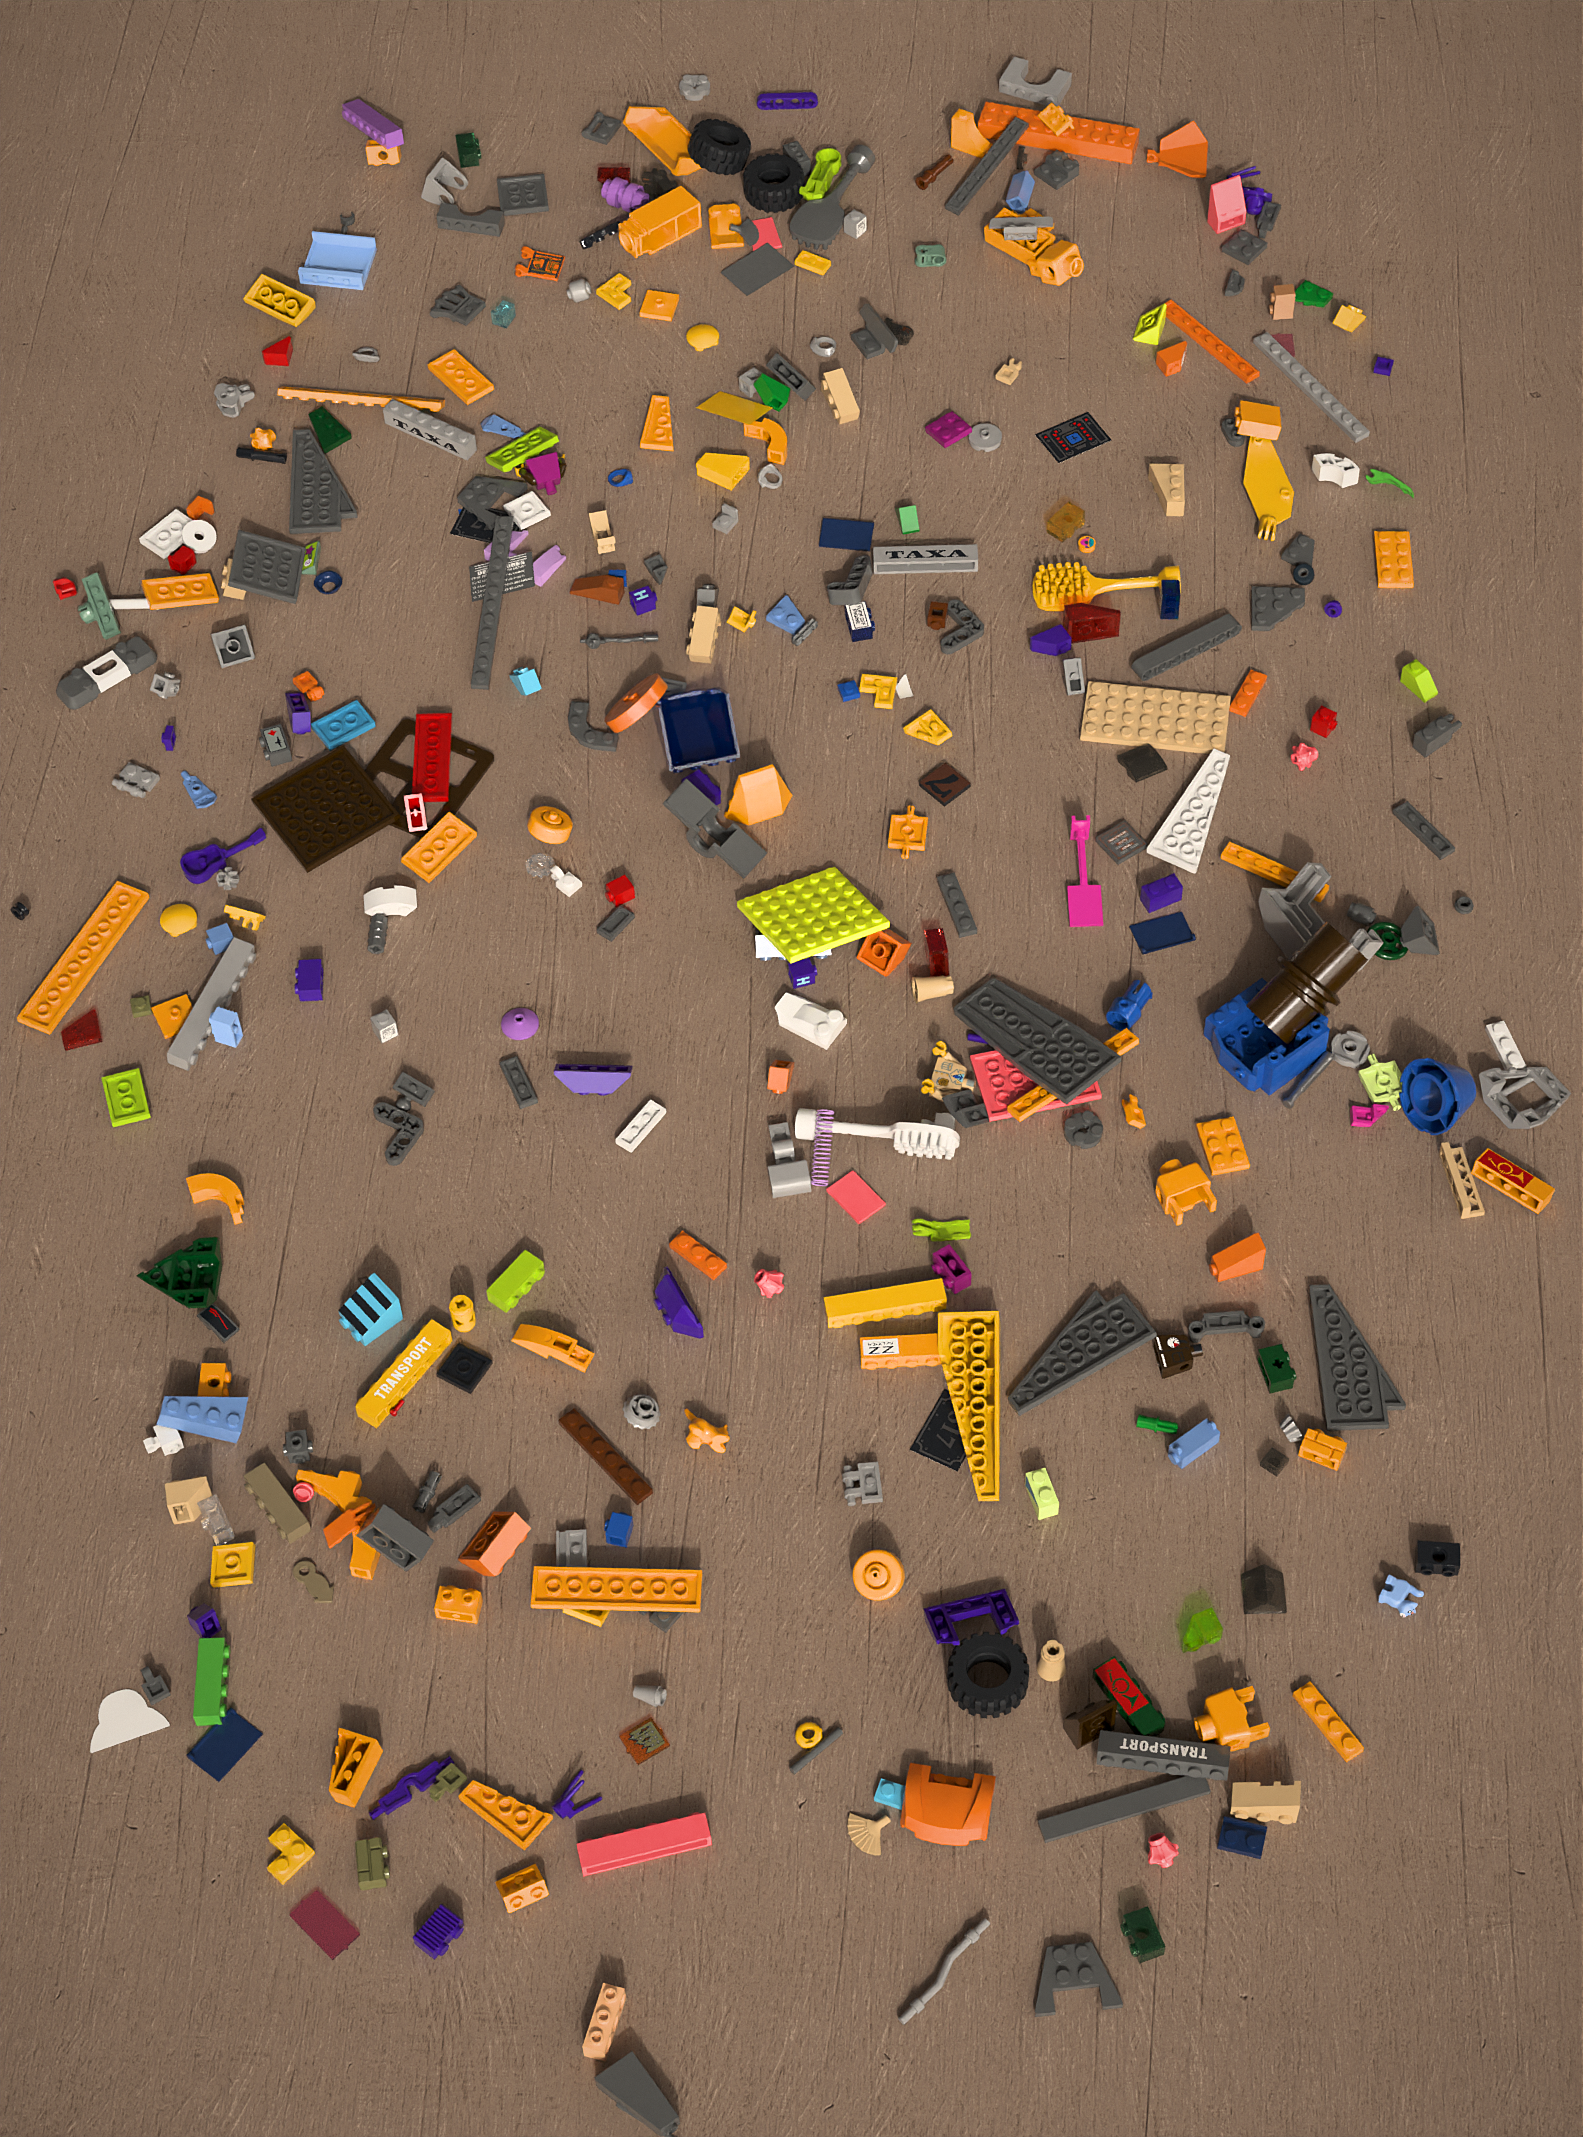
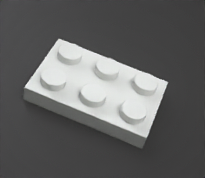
M175 509L140 537V543L165 559L183 544L181 536L183 529L188 522L193 520Z

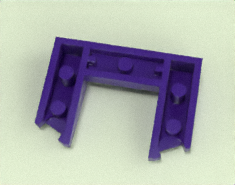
M1005 1589L923 1608L926 1625L936 1644L950 1643L960 1645L952 1622L989 1613L1001 1635L1006 1633L1010 1627L1019 1624V1619Z

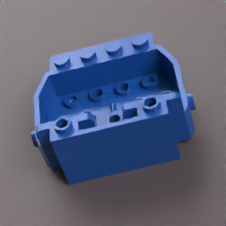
M1261 978L1206 1017L1204 1036L1212 1042L1211 1045L1218 1063L1247 1090L1255 1092L1261 1088L1270 1096L1317 1062L1322 1054L1326 1052L1330 1029L1327 1027L1329 1018L1317 1013L1296 1034V1037L1289 1044H1286L1246 1006L1268 983Z

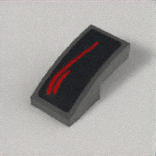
M214 1304L205 1308L197 1315L209 1331L212 1330L223 1343L240 1330Z

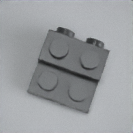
M1056 150L1046 157L1045 163L1034 169V175L1055 190H1058L1079 175L1080 165L1076 159L1071 160L1068 158L1064 151Z

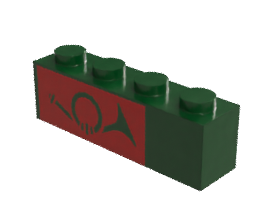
M1113 1656L1093 1669L1092 1678L1109 1700L1117 1702L1116 1710L1135 1735L1155 1737L1164 1731L1165 1718L1163 1714L1154 1709L1150 1697L1141 1692L1139 1683L1134 1677L1131 1678L1129 1676L1127 1668L1122 1661H1118Z

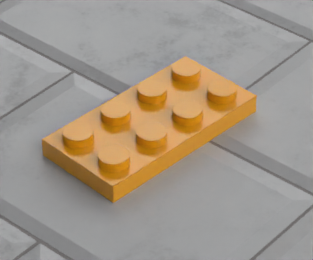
M455 349L427 364L428 369L466 405L494 390V385Z
M1374 531L1378 588H1413L1414 580L1409 531Z
M210 573L142 580L141 583L150 610L218 603L219 600Z
M448 812L401 858V862L430 883L477 837V832Z

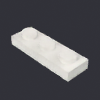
M1500 1021L1486 1025L1485 1031L1504 1069L1508 1070L1515 1067L1516 1070H1525L1526 1064L1505 1022Z
M650 1100L615 1139L616 1144L632 1153L666 1114V1108Z

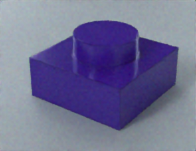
M1377 357L1373 373L1390 376L1394 360Z
M166 725L165 732L162 733L161 737L166 751H173L176 741L174 726Z

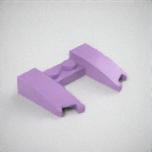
M512 531L509 557L517 555L513 551L527 537L528 531ZM492 542L484 549L485 559L490 561ZM557 545L549 549L533 563L535 584L540 587L566 560V556L559 553L560 548Z

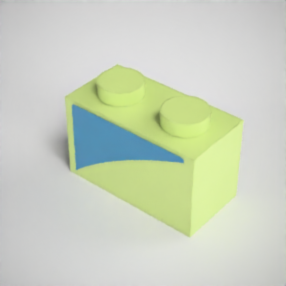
M1046 1468L1027 1472L1025 1474V1486L1038 1520L1057 1515L1059 1501Z

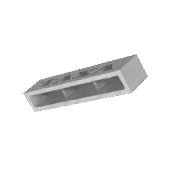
M394 399L383 408L385 424L467 461L477 451L475 435Z
M977 544L873 547L874 574L978 572Z

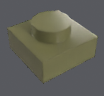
M149 995L130 999L134 1018L152 1015Z

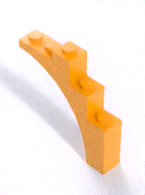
M298 1469L296 1474L297 1483L306 1482L310 1484L315 1492L326 1497L336 1505L342 1514L348 1509H355L367 1502H370L368 1507L373 1505L372 1500L367 1497L360 1496L358 1498L362 1481L360 1475L354 1471H340L337 1478L332 1474L323 1475L312 1470L303 1471ZM358 1529L352 1532L351 1574L352 1576L372 1580L381 1554L356 1536L359 1531Z

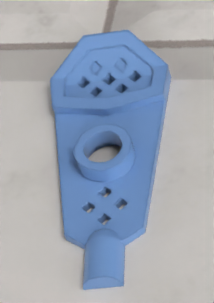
M494 414L485 418L481 423L482 430L486 432H493L511 438L522 437L526 434L521 432V428Z
M187 771L181 773L184 779L183 785L197 809L207 808L215 803L217 796L196 776H190Z

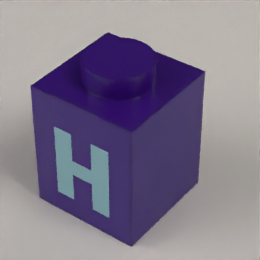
M649 586L629 592L630 605L637 616L656 609L657 596L654 591H651Z
M810 958L788 963V975L793 989L815 984L817 969L815 964H811Z

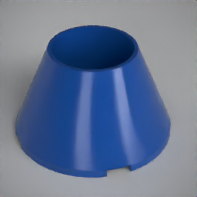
M1430 1058L1416 1059L1406 1066L1400 1078L1402 1092L1399 1093L1406 1117L1415 1128L1421 1132L1430 1133V1135H1439L1447 1132L1473 1104L1476 1097L1474 1079L1466 1069Z

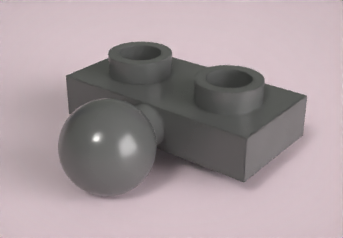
M404 1072L401 1073L392 1087L405 1096L396 1102V1108L405 1112L411 1109V1100L426 1107L435 1093L432 1088Z

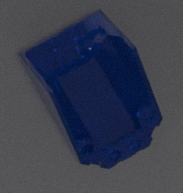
M702 688L665 695L651 708L667 769L673 771V774L681 773L685 768L696 770L700 769L701 765L716 766L719 765L720 761L731 763L737 761L736 758H740L729 693L722 688Z

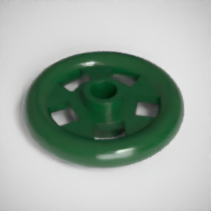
M1377 922L1367 930V933L1371 929L1375 932L1382 929L1384 932L1381 935L1376 932L1384 942L1374 954L1384 960H1398L1408 952V948L1403 947L1400 940L1402 936L1401 928L1396 924ZM1397 943L1402 945L1401 949L1395 948ZM1384 949L1391 950V953L1384 952Z

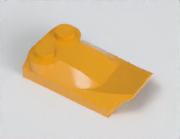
M736 204L711 206L708 210L712 249L744 246L743 237L738 232L729 230L730 224L738 226L742 224L740 207Z

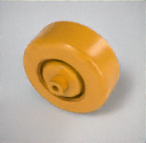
M541 806L532 810L527 827L531 835L536 839L549 844H561L568 840L573 823L565 812L554 807Z
M874 1549L865 1552L857 1559L852 1576L854 1585L861 1595L871 1600H887L895 1596L902 1588L905 1572L902 1562L895 1554L887 1550Z

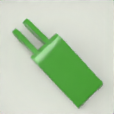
M1370 469L1374 477L1371 478L1366 475V479L1370 484H1393L1400 488L1404 494H1409L1412 498L1414 497V492L1410 487L1387 472Z

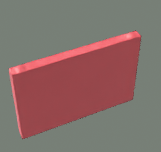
M772 217L752 221L759 232V240L756 244L752 245L753 251L766 243H769L774 249L782 248V243Z
M851 1171L826 1189L827 1193L858 1224L886 1205L854 1171Z

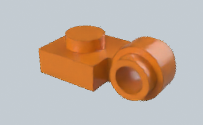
M308 671L293 678V684L302 693L306 692L310 701H317L324 695L322 687L318 686L317 680Z

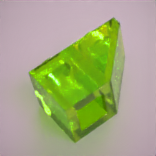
M1212 1607L1192 1616L1182 1643L1181 1650L1183 1653L1197 1651L1201 1646L1208 1643L1214 1644L1222 1638L1223 1627Z

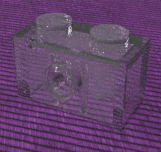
M216 1494L197 1502L203 1518L200 1520L204 1531H209L215 1546H220L235 1539L230 1522Z

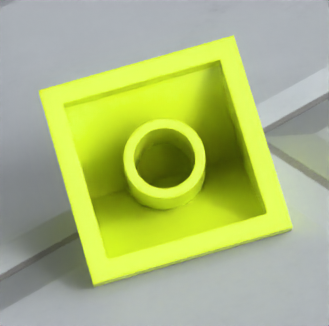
M1165 303L1140 316L1133 337L1134 341L1158 345L1165 325L1167 308Z

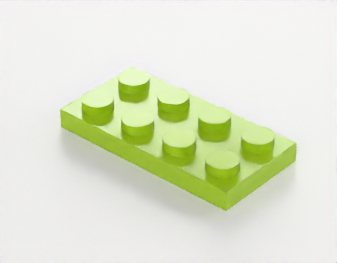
M539 426L486 456L485 459L491 466L502 472H508L518 464L525 463L532 456H537L541 451L553 447L555 443L559 442L556 434Z

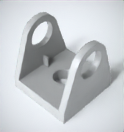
M441 158L426 177L421 198L441 206V203L446 202L441 199L440 195H445L450 203L446 204H454L452 195L440 183L464 190L468 186V181L451 163ZM454 177H459L464 185L458 184Z

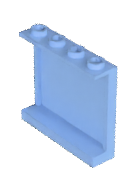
M312 231L313 242L304 267H299L298 270L300 284L363 290L377 251L375 238Z

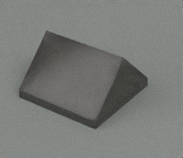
M1263 1564L1241 1574L1244 1614L1287 1613L1282 1572Z

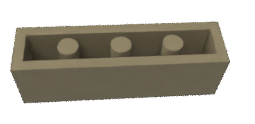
M265 1462L244 1475L246 1482L244 1488L249 1495L253 1494L256 1497L254 1500L259 1509L262 1510L264 1508L267 1512L265 1516L270 1524L275 1523L278 1527L276 1531L282 1540L286 1538L289 1544L311 1531L308 1520Z

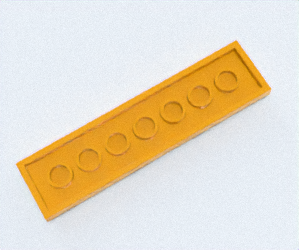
M534 1566L531 1608L700 1612L702 1570Z

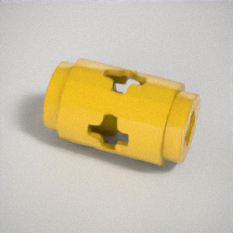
M465 1295L455 1296L449 1304L453 1327L460 1332H468L476 1324L473 1302Z

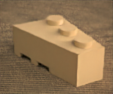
M843 368L824 373L821 380V391L832 410L834 419H837L839 424L857 420L860 411Z
M1149 464L1148 479L1154 486V491L1159 497V502L1165 515L1183 516L1185 505L1184 464Z
M697 606V611L693 612L692 617L694 627L690 629L689 634L691 644L687 645L686 653L689 655L690 661L711 664L715 650V639L718 638L717 628L721 626L722 621L718 608Z
M1274 1781V1786H1261L1260 1782L1233 1783L1230 1816H1235V1818L1242 1820L1255 1818L1261 1822L1274 1820L1282 1824L1296 1823L1300 1808L1301 1781H1294V1785H1281V1781Z

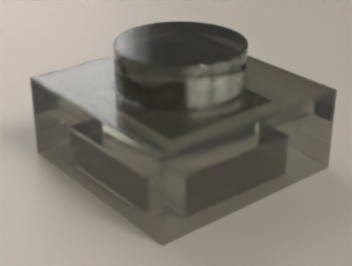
M1019 146L1017 169L1023 170L1024 163H1027L1028 154L1025 153V147Z
M1272 1447L1261 1460L1260 1466L1277 1477L1288 1464L1289 1458Z

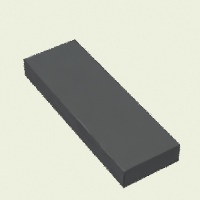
M515 1056L499 1062L519 1108L523 1109L537 1104V1097L518 1057Z

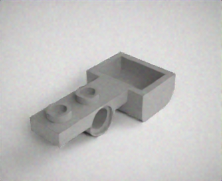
M788 1122L768 1125L776 1165L767 1166L772 1197L777 1198L811 1192L807 1161L795 1160Z

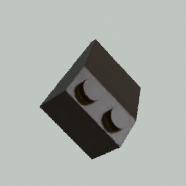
M1115 1700L1092 1702L1085 1706L1084 1710L1078 1713L1073 1712L1065 1718L1063 1729L1077 1750L1098 1739L1100 1730L1110 1732L1114 1730L1117 1702Z

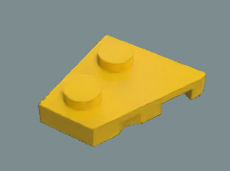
M931 709L903 728L905 734L935 745H940L952 737V732Z

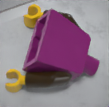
M557 452L528 459L525 461V468L524 464H521L519 469L514 467L516 476L522 477L529 484L535 486L537 490L545 488L547 495H553L557 493L555 485L560 484V480L564 477L566 471L565 454H562V457H558Z

